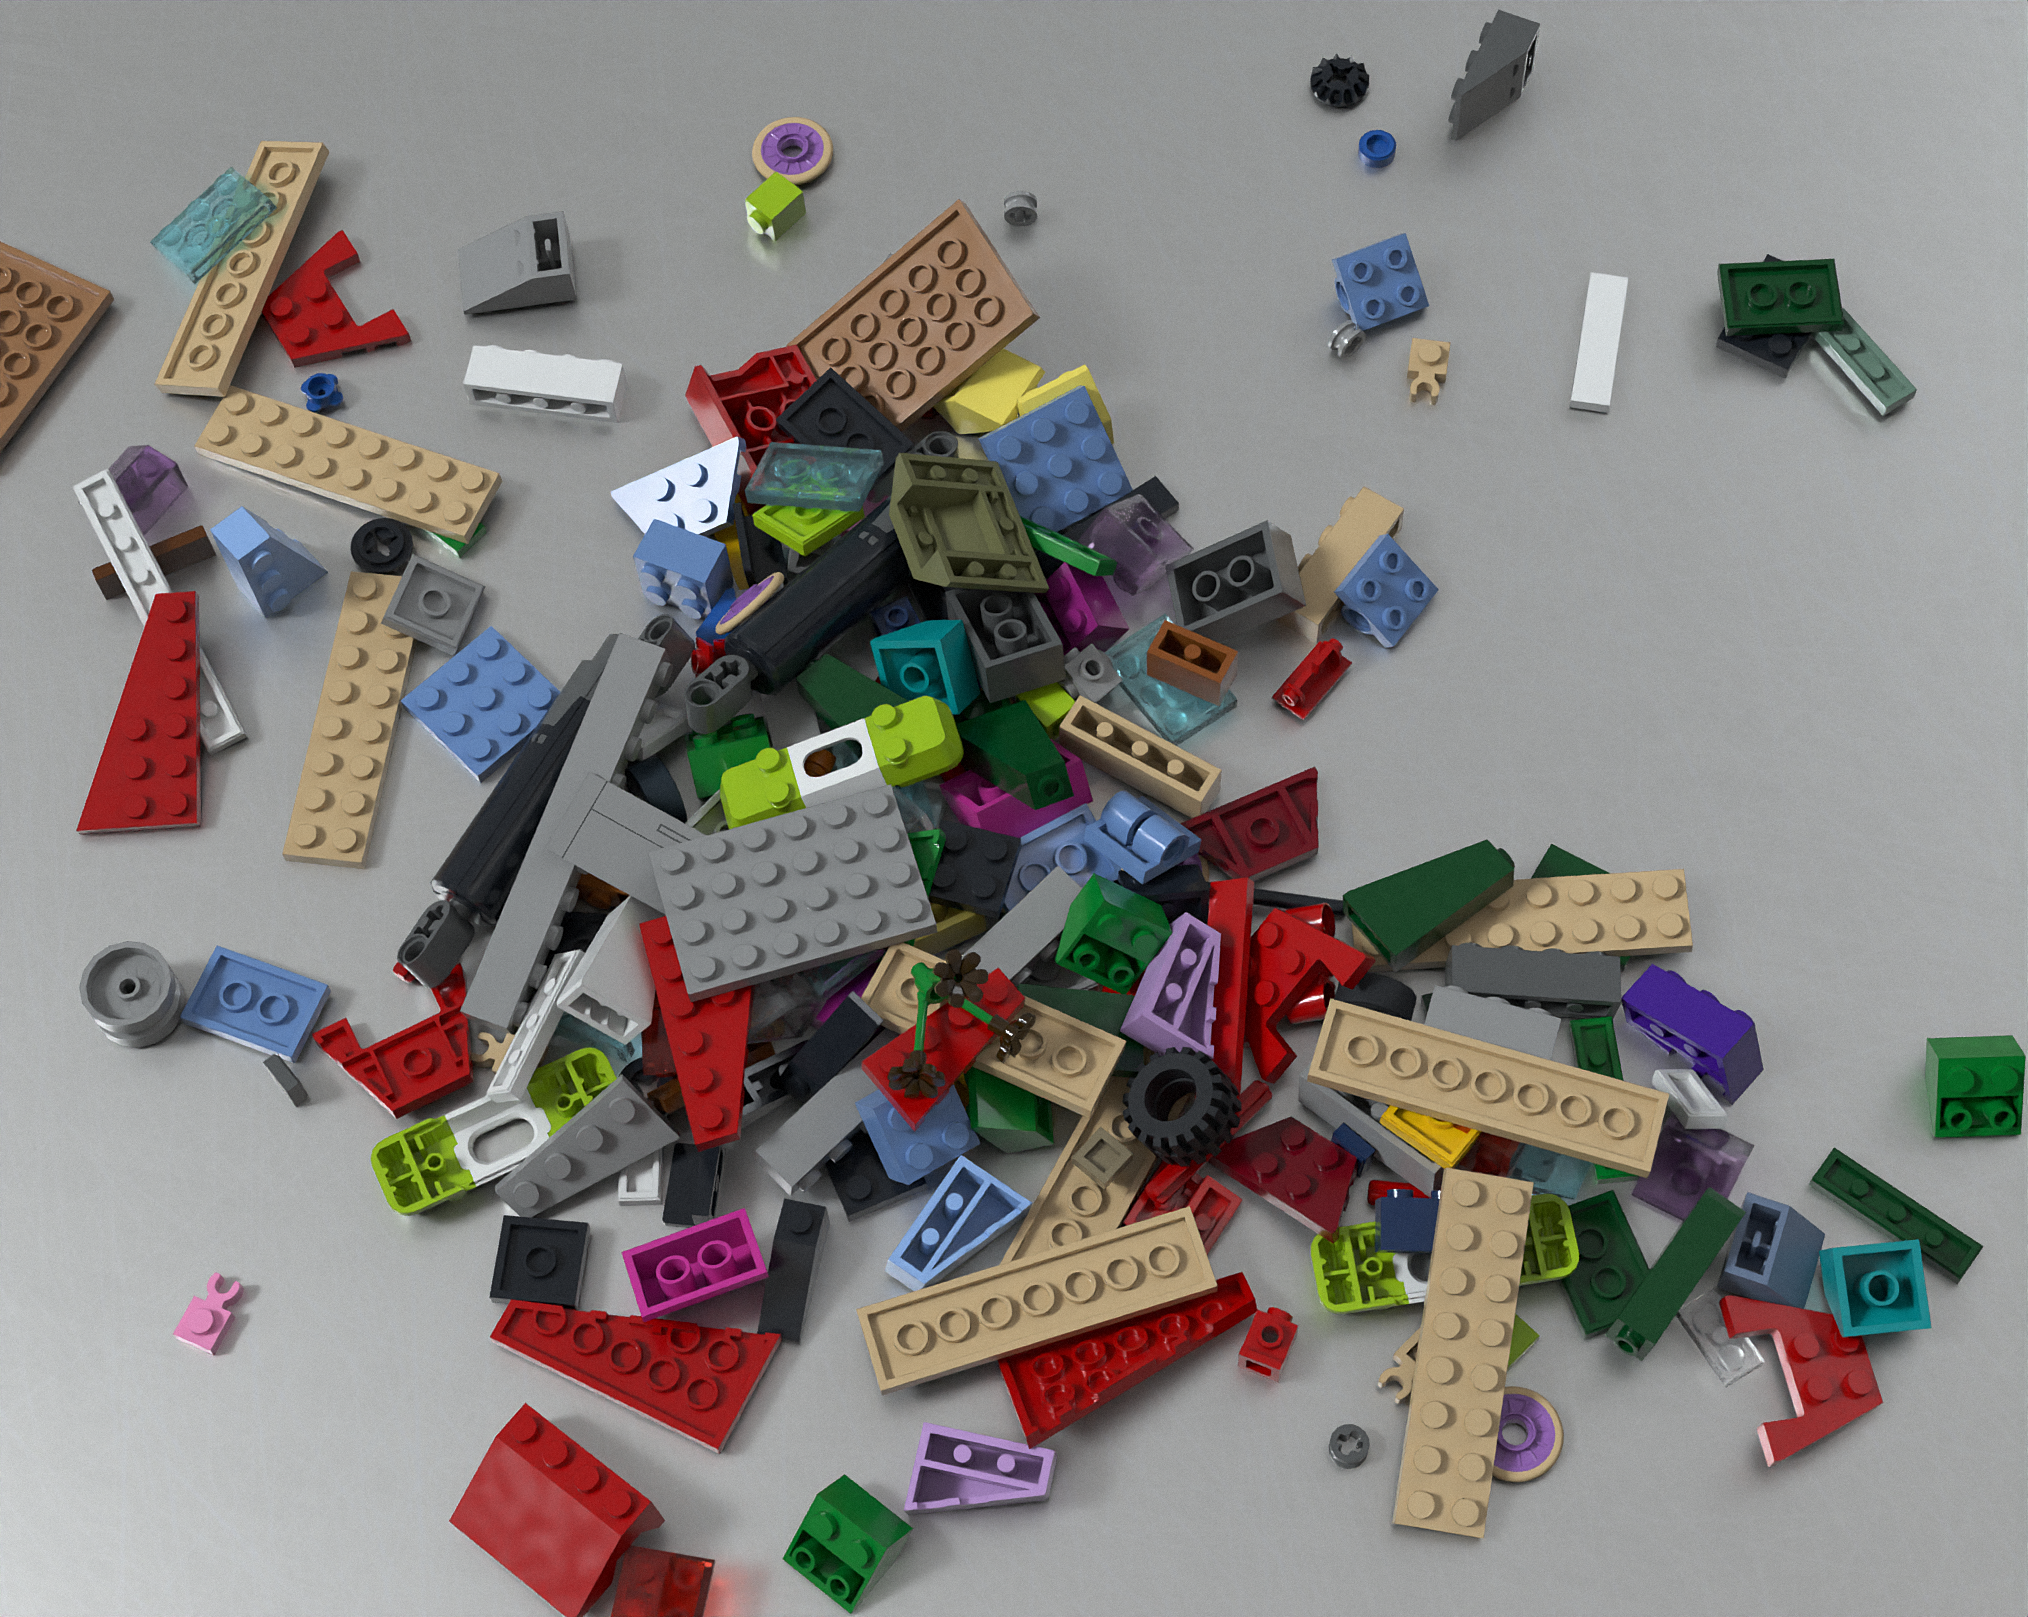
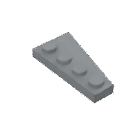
M620 1075L496 1184L495 1193L520 1217L531 1218L681 1138L680 1133L623 1075Z

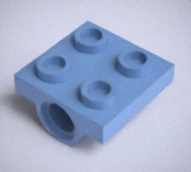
M1406 233L1398 234L1332 259L1337 275L1334 281L1336 294L1343 310L1350 314L1352 322L1355 323V330L1361 329L1365 331L1429 306Z
M1384 534L1375 540L1334 593L1345 604L1341 609L1344 619L1359 632L1373 634L1385 648L1395 646L1439 589L1391 536Z
M1127 791L1116 793L1105 805L1100 819L1088 825L1084 834V840L1141 884L1199 852L1201 845L1199 837L1144 796L1135 798Z

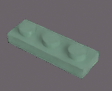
M1842 308L1844 317L1842 331L1811 332V336L1875 408L1885 416L1913 399L1917 389L1852 316Z

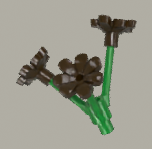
M952 949L945 955L946 963L939 962L934 968H928L925 963L920 962L911 969V974L915 978V986L919 990L917 993L918 1013L914 1051L910 1053L909 1059L904 1060L903 1066L892 1067L887 1077L890 1080L888 1086L891 1089L901 1090L905 1088V1098H917L920 1091H922L926 1098H935L938 1096L937 1087L945 1085L944 1073L936 1071L934 1065L926 1064L927 1054L924 1052L928 1005L938 1004L944 999H948L949 1005L955 1008L962 1007L988 1024L987 1029L1000 1037V1048L996 1057L1002 1063L1008 1059L1010 1054L1016 1057L1022 1048L1019 1040H1023L1027 1036L1030 1028L1036 1022V1016L1028 1012L1022 1014L1019 1019L1008 1022L997 1014L993 1017L972 1003H977L983 998V992L977 987V984H985L988 981V972L985 969L976 970V967L981 962V957L976 952H970L962 959L960 951Z

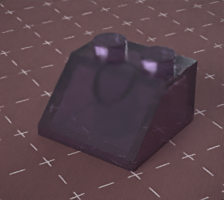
M149 445L129 446L108 468L144 536L188 488L178 464Z
M1141 494L1105 507L1078 540L1081 544L1118 562L1112 575L1113 580L1121 590L1130 593L1131 596L1150 589L1167 574L1165 565L1188 556L1194 550Z
M1672 1112L1659 1135L1648 1178L1639 1177L1631 1195L1683 1221L1708 1187L1729 1199L1755 1145L1723 1129H1685Z

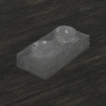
M1712 1288L1682 1306L1675 1316L1726 1388L1761 1367L1764 1359L1748 1337L1729 1339L1718 1303L1721 1298L1715 1289Z

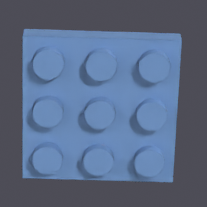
M1080 385L978 438L988 460L998 462L1019 515L1055 532L1064 529L1133 491L1085 386Z
M490 626L400 701L403 708L472 776L482 783L522 749L560 691L502 635Z

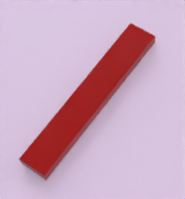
M1248 877L1211 882L1208 926L1221 933L1218 983L1214 985L1213 1007L1216 1008V1021L1212 1023L1211 1045H1214L1212 1061L1236 1086L1239 1095L1236 1097L1239 1100L1254 882Z

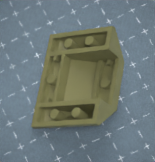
M908 453L898 454L895 461L889 516L914 579L954 588L1046 593L1048 591V584L998 462Z

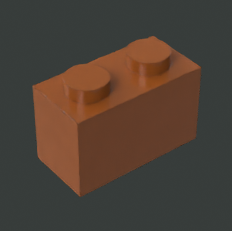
M1164 620L1147 651L1148 676L1219 707L1237 676L1238 651L1167 620Z

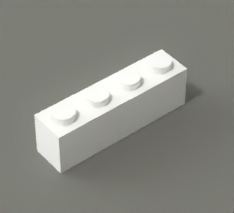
M473 345L463 385L471 405L618 423L628 383L623 364L609 359L590 360L578 358L570 354L557 356L542 354L536 350L517 351L504 349L497 345H489L487 347Z

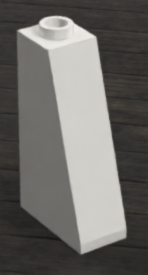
M632 896L624 900L606 917L559 996L556 1006L624 1045L628 1044L651 1024L656 990L639 923L666 915Z

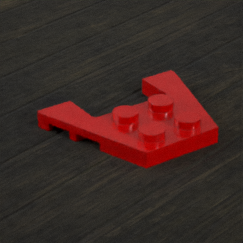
M343 230L337 232L267 297L261 311L263 318L294 368L342 358V353L364 348L367 352L375 351L374 347L378 345L397 342L399 346L411 342L408 331L394 309L361 326L356 325L330 284L328 278L361 262L357 251Z
M1274 908L1251 936L1245 1033L1260 1076L1264 1081L1272 1084L1277 1082L1297 1057L1296 1053L1277 1031L1276 1025L1321 970L1326 966L1342 986L1353 990L1376 962L1374 957L1355 949L1347 943L1278 908Z
M461 963L455 965L449 976L441 984L431 988L441 1009L438 1014L365 1049L360 1047L347 1018L312 1033L318 1047L396 1119L474 1082L470 1021L460 1012L468 993L467 977Z
M1732 1295L1724 1296L1718 1302L1729 1339L1766 1334L1772 1335L1797 1414V1418L1765 1422L1757 1427L1768 1467L1781 1463L1791 1455L1848 1425L1883 1403L1862 1335L1842 1337L1833 1314Z

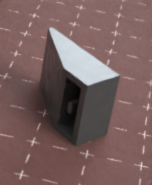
M1499 9L1492 23H1485L1479 38L1481 46L1478 51H1471L1465 67L1467 74L1464 79H1457L1452 91L1451 100H1454L1455 103L1452 106L1448 122L1453 124L1452 140L1457 141L1521 97L1534 70L1540 23Z

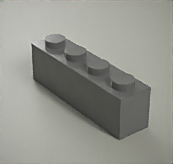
M1462 943L1451 946L1445 963V986H1457L1465 989L1468 994L1482 998L1499 997L1508 1001L1510 1005L1524 1009H1544L1550 1012L1552 1016L1587 1019L1612 1016V1019H1614L1621 1005L1620 957L1607 956L1599 951L1574 954L1565 953L1563 950L1556 948L1531 951L1523 950V948L1514 945L1488 948L1482 947L1477 943Z

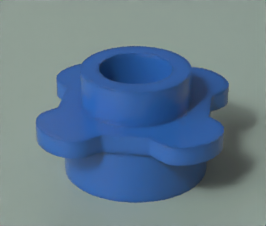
M317 373L310 376L301 385V391L308 399L306 407L309 411L317 413L322 408H327L331 405L336 407L343 402L344 397L341 392H338V379L335 375Z

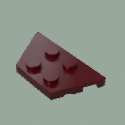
M1314 766L1180 824L1201 839L1199 855L1233 879L1248 877L1254 882L1318 854V771Z
M1292 1116L1232 1139L1229 1144L1226 1143L1221 1148L1222 1152L1215 1157L1213 1156L1208 1161V1163L1334 1244L1338 1240L1343 1211L1346 1212L1350 1199L1349 1189L1354 1184L1358 1171L1357 1157Z

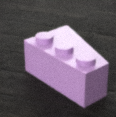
M1185 912L1169 924L1172 934L1148 964L1120 1032L1155 1053L1158 1052L1161 1056L1165 1055L1167 1048L1175 1047L1181 1052L1183 1047H1189L1196 1053L1201 1051L1212 1060L1214 1045H1211L1212 1023L1216 1021V1008L1213 1007L1214 985L1218 983L1221 933Z
M924 1422L904 1512L908 1515L1048 1500L1058 1455L1055 1450L1036 1446L1029 1450L1027 1444Z

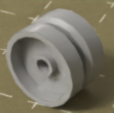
M125 941L110 945L96 954L84 969L79 986L82 1004L105 1036L113 1042L126 1047L140 1048L155 1044L172 1033L181 1020L180 1015L186 1003L183 986L161 953L153 947L140 942Z

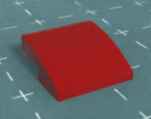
M1162 1160L1156 1168V1170L1154 1171V1173L1152 1174V1176L1150 1177V1179L1148 1180V1182L1146 1183V1185L1155 1176H1157L1168 1165V1163H1165ZM1196 1173L1163 1205H1159L1149 1198L1145 1191V1185L1123 1220L1121 1227L1190 1206L1206 1254L1208 1255L1243 1199L1209 1175L1203 1178Z

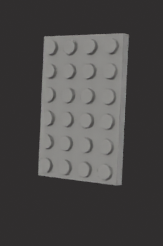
M891 784L648 852L690 1003L937 933L936 921Z

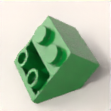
M752 713L742 714L731 718V723L724 724L715 732L703 734L692 730V732L685 733L687 755L697 798L714 795L720 789L721 779L725 771L756 759L761 750L770 748L763 716L755 718V715Z
M1093 873L1070 905L1055 960L1060 966L1120 994H1126L1170 937L1172 930L1161 905Z
M2013 1035L1927 1038L1925 1082L1934 1137L2021 1135L2026 1055Z
M973 1066L966 1074L964 1073L965 1082L969 1087V1104L966 1106V1113L970 1119L973 1131L1007 1154L1054 1144L1051 1101Z
M844 1474L816 1495L783 1560L852 1614L896 1561L914 1528Z

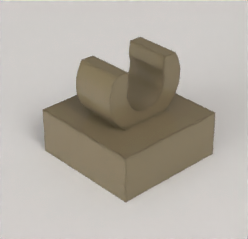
M1100 1127L1073 1155L1072 1163L1105 1190L1133 1160V1153Z

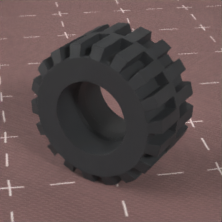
M1175 1047L1167 1048L1163 1056L1158 1052L1151 1055V1062L1145 1066L1141 1063L1136 1068L1139 1074L1136 1078H1129L1126 1086L1130 1088V1092L1123 1094L1122 1103L1127 1107V1109L1123 1110L1124 1120L1129 1123V1130L1157 1158L1160 1157L1165 1163L1171 1165L1176 1161L1180 1166H1190L1191 1160L1201 1164L1207 1161L1206 1155L1211 1153L1214 1157L1222 1152L1219 1146L1224 1141L1228 1144L1234 1137L1230 1131L1232 1128H1238L1241 1120L1235 1114L1242 1111L1241 1101L1236 1097L1239 1095L1236 1086L1201 1051L1196 1053L1192 1048L1183 1047L1181 1052H1179ZM1196 1092V1098L1190 1110L1182 1117L1168 1121L1169 1112L1175 1102L1186 1094Z

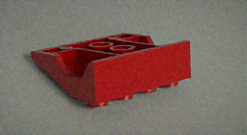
M797 344L756 353L738 370L710 375L702 365L695 366L685 394L712 447L735 437L745 439L746 450L745 452H740L737 474L741 475L738 495L749 515H753L787 492L785 480L798 469L811 472L816 479L826 485L836 481L776 425V419L817 381Z
M525 1403L494 1438L449 1522L564 1617H584L612 1584L617 1560L640 1533L659 1528L665 1520L648 1498Z

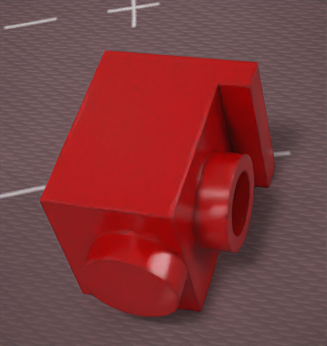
M1269 1307L1267 1313L1257 1309L1244 1344L1241 1346L1238 1354V1367L1279 1383L1298 1333V1325L1291 1323L1293 1317L1286 1311L1274 1307ZM1266 1332L1278 1337V1339L1273 1343H1268L1263 1340L1262 1335Z

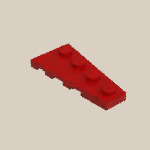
M998 967L988 974V981L985 984H977V987L983 992V998L977 1003L972 1002L993 1017L997 1014L1011 1022L1024 1007L1025 997ZM948 1002L928 1015L924 1042V1052L927 1054L926 1064L934 1065L936 1071L943 1072L945 1075V1085L937 1087L938 1096L935 1098H926L922 1091H920L917 1098H905V1088L893 1090L888 1086L890 1081L887 1079L889 1070L892 1067L903 1066L904 1060L909 1059L910 1053L914 1051L916 1024L862 1061V1070L915 1132L925 1121V1116L936 1104H940L949 1093L950 1087L963 1073L966 1074L976 1062V1057L988 1044L991 1045L998 1035L988 1030V1024L962 1007L955 1008L949 1005Z

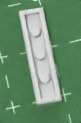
M1590 273L1570 408L1609 412L1629 277Z
M582 950L555 954L487 1091L486 1096L496 1103L521 1100L564 1013V1010L556 1006L557 1000L585 953Z

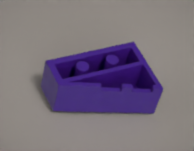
M1652 963L1621 997L1627 1023L1668 1055L1673 1049L1694 1065L1691 1069L1696 1072L1700 1079L1706 1074L1725 1090L1722 1098L1731 1105L1737 1101L1764 1070L1755 1023L1752 1018L1741 1010L1733 1011L1724 1006L1709 991H1699L1690 986L1678 973L1672 970L1666 972Z

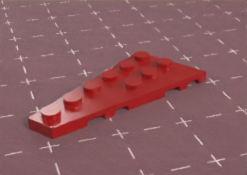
M196 591L155 594L76 829L80 835L201 827L199 595Z
M663 916L639 923L695 1146L698 1152L740 1140L745 1094L743 1088L745 1065L748 1062L749 1052L747 1044L749 1029H751L755 984L690 1003L667 917Z
M1243 1272L1217 1279V1292L998 1359L997 1364L1029 1450L1256 1313V1300Z
M512 1299L490 1335L493 1343L718 1454L723 1450L782 1341L781 1334L765 1332V1335L743 1332L742 1329L729 1327L717 1329L698 1326L697 1323L659 1318L643 1322L642 1316L630 1315V1317L609 1315L605 1311L591 1310L586 1312L570 1310L558 1305Z

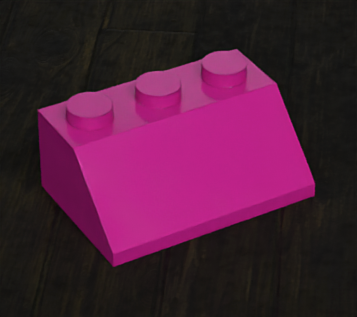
M1051 739L1065 761L1074 796L1038 810L1032 809L971 770L940 784L939 787L960 824L1020 838L1085 803L1093 802L1082 760Z
M745 1208L621 1252L643 1322L769 1277Z

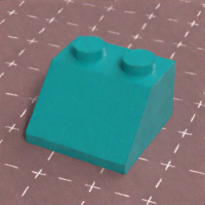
M963 620L925 621L876 637L870 641L881 685L908 701L922 696H930L946 703L952 714H960L981 694Z
M1919 1239L1836 1247L1819 1251L1824 1293L1842 1337L1932 1328Z

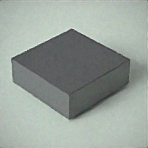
M273 1054L263 1062L272 1078L295 1107L308 1099V1094L303 1085L279 1054Z

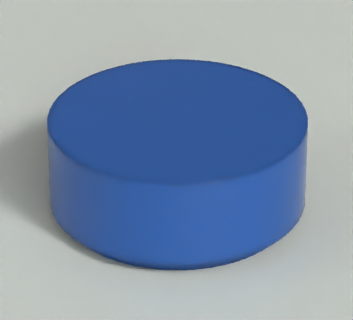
M1372 130L1361 137L1358 155L1365 165L1372 168H1383L1394 160L1396 141L1390 133L1383 130Z

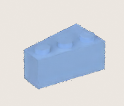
M243 506L210 529L238 589L265 618L274 612L284 609L291 599L328 573L301 542L289 538L282 530L273 528L266 520Z
M960 1155L889 1257L885 1272L913 1291L933 1286L1027 1216L1032 1202Z

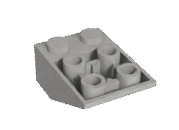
M564 211L525 216L458 249L464 315L577 299L571 239Z

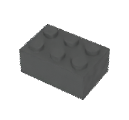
M1268 520L1165 565L1177 625L1218 643L1306 606L1291 535Z
M956 588L945 592L949 620H963L976 676L990 703L1066 679L1063 644L1034 593Z

